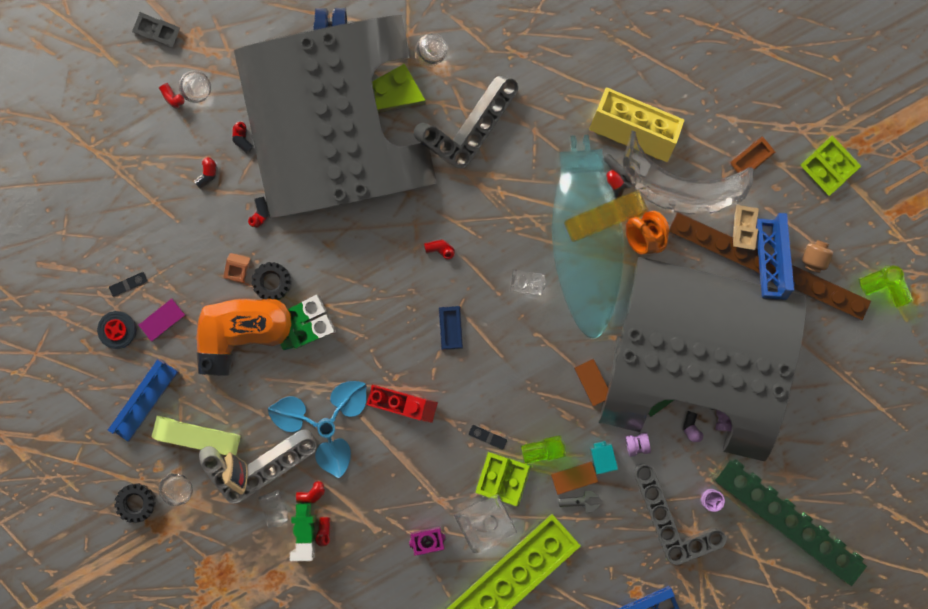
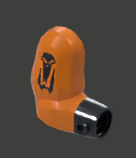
M236 299L202 308L196 336L198 374L229 375L233 358L231 351L235 345L261 344L275 346L281 344L289 335L291 328V317L285 304L277 299Z

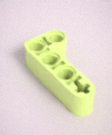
M156 416L152 438L200 450L211 446L220 454L227 455L231 452L236 456L241 435Z

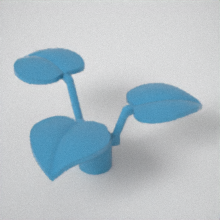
M348 381L335 387L331 393L330 401L337 408L331 419L323 418L318 423L304 416L306 412L305 404L301 399L294 396L280 399L268 408V413L271 420L280 429L287 432L299 431L302 427V420L317 427L320 436L327 438L328 442L321 443L315 452L316 461L323 470L340 478L348 468L351 450L348 443L342 438L332 441L331 436L335 432L333 422L340 410L348 417L357 416L363 411L366 405L367 386L364 382Z

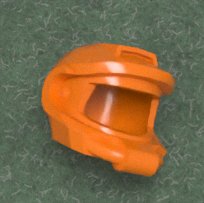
M648 211L643 215L642 219L638 217L629 219L626 224V236L635 252L639 254L660 253L666 248L669 226L666 218L661 213Z

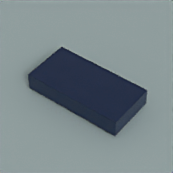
M460 306L439 307L442 350L463 349Z

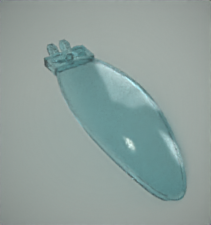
M574 135L570 136L571 151L559 152L561 177L553 206V255L559 283L576 325L586 336L597 338L605 331L610 322L619 293L624 259L623 228L614 192L607 182V177L604 173L602 149L590 150L589 135H584V150L577 151V139Z

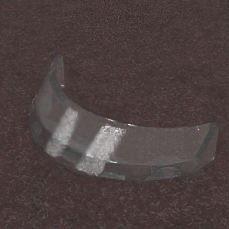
M631 130L623 157V167L634 189L643 193L647 200L656 206L682 214L695 215L696 212L709 211V214L719 212L721 208L735 202L739 204L745 200L753 185L754 168L751 167L735 175L713 180L690 179L672 174L659 167L645 154L638 142L636 131Z

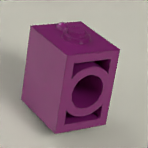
M440 526L414 531L410 534L409 545L414 550L415 556L439 552L445 548L444 542L446 537L441 532Z

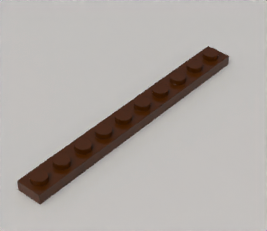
M679 212L676 213L669 228V233L760 274L757 248L749 250L733 247V237ZM768 262L766 269L773 275L776 272V268ZM792 265L795 291L856 319H864L871 303L870 300Z

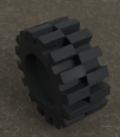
M266 262L261 264L258 269H255L251 284L254 292L260 298L280 300L290 290L291 276L282 265L275 262ZM274 273L279 277L280 283L276 289L268 290L265 288L263 280L267 274Z
M139 483L123 487L118 492V496L115 497L116 504H114V507L117 508V515L119 514L122 520L125 519L129 523H138L150 517L156 505V502H154L155 496L152 495L151 489ZM131 495H138L142 498L143 507L141 510L135 512L128 508L127 500Z

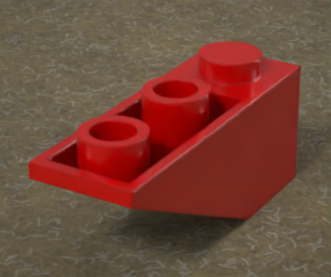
M373 384L367 401L368 406L433 423L438 404L436 401Z

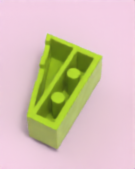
M405 63L372 81L378 113L426 104Z

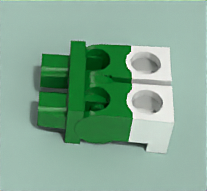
M315 295L288 309L291 317V328L289 335L280 345L283 350L298 349L336 332L327 314L308 323L309 320L327 313L319 295Z
M311 503L296 504V515L291 517V524H295L293 526V534L296 537V549L290 552V561H312L315 558L314 522H316V515H311Z

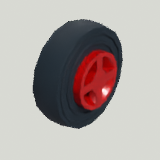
M108 312L98 323V338L108 348H125L135 338V322L125 312Z

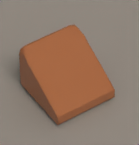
M230 253L226 260L223 278L244 283L250 258Z

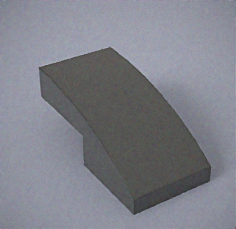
M139 12L132 33L173 47L180 27Z

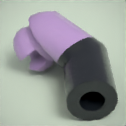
M687 411L683 431L690 441L700 442L703 439V433L699 432L695 426L698 414Z

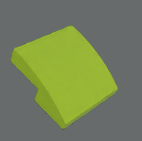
M833 135L800 165L829 196L862 167Z
M488 452L475 493L519 506L532 466Z

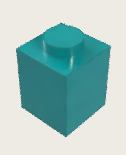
M606 441L594 443V448H589L597 475L618 470L612 444H606Z

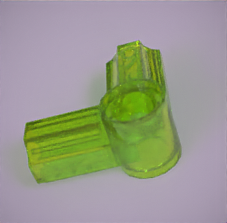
M886 265L882 269L858 279L865 296L887 287L895 308L913 301L905 282L903 271L898 266ZM895 269L897 276L894 280L890 281L887 273L889 270Z
M561 435L545 438L540 442L522 445L521 449L525 464L565 457V446Z

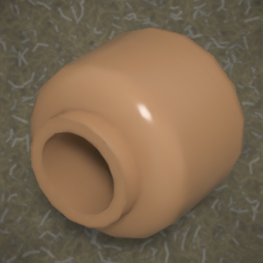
M817 240L816 243H809L802 257L805 268L821 273V270L828 269L833 256V251L828 248V243Z

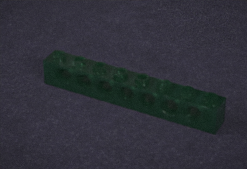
M727 459L712 480L852 587L867 567L862 562L864 558L855 551L852 554L845 549L847 545L840 539L836 538L834 541L828 536L830 532L823 526L819 525L816 527L812 524L813 519L805 512L800 514L794 510L796 505L788 499L781 500L777 496L779 494L778 491L770 485L767 488L760 483L762 479L753 472L750 475L743 470L745 466L738 460L734 459L732 462ZM742 475L745 482L741 487H736L734 480L737 476ZM757 488L760 489L761 497L758 500H753L751 496L752 491ZM772 502H777L778 510L775 513H770L768 509ZM789 515H794L795 523L792 526L786 525V518ZM810 528L812 530L811 538L804 539L803 531ZM827 541L829 549L822 553L820 545L822 542ZM840 555H845V564L839 566L837 558Z

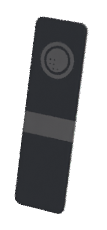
M141 272L109 286V289L114 297L146 283L147 278L144 272Z
M472 425L469 431L470 436L502 450L506 445L507 439L478 426Z

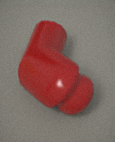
M168 83L159 87L166 102L174 109L180 108V105L185 103L182 95L177 94L175 96Z
M445 240L424 243L426 254L437 251L447 260L454 257L455 250L453 246Z
M317 481L313 483V488L309 492H296V503H316L324 495V483Z
M330 517L319 518V529L315 536V542L318 546L322 547L327 546L330 542Z

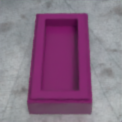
M171 298L141 322L139 327L150 341L153 342L186 315Z

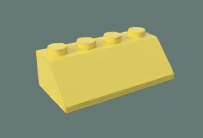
M606 87L589 130L610 138L617 143L634 148L636 151L653 156L658 160L668 162L677 144L684 119Z

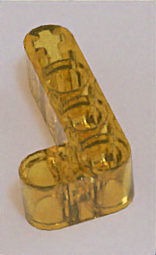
M637 190L564 221V225L572 242H576L621 222H628L631 218H639L648 211V208L640 190Z

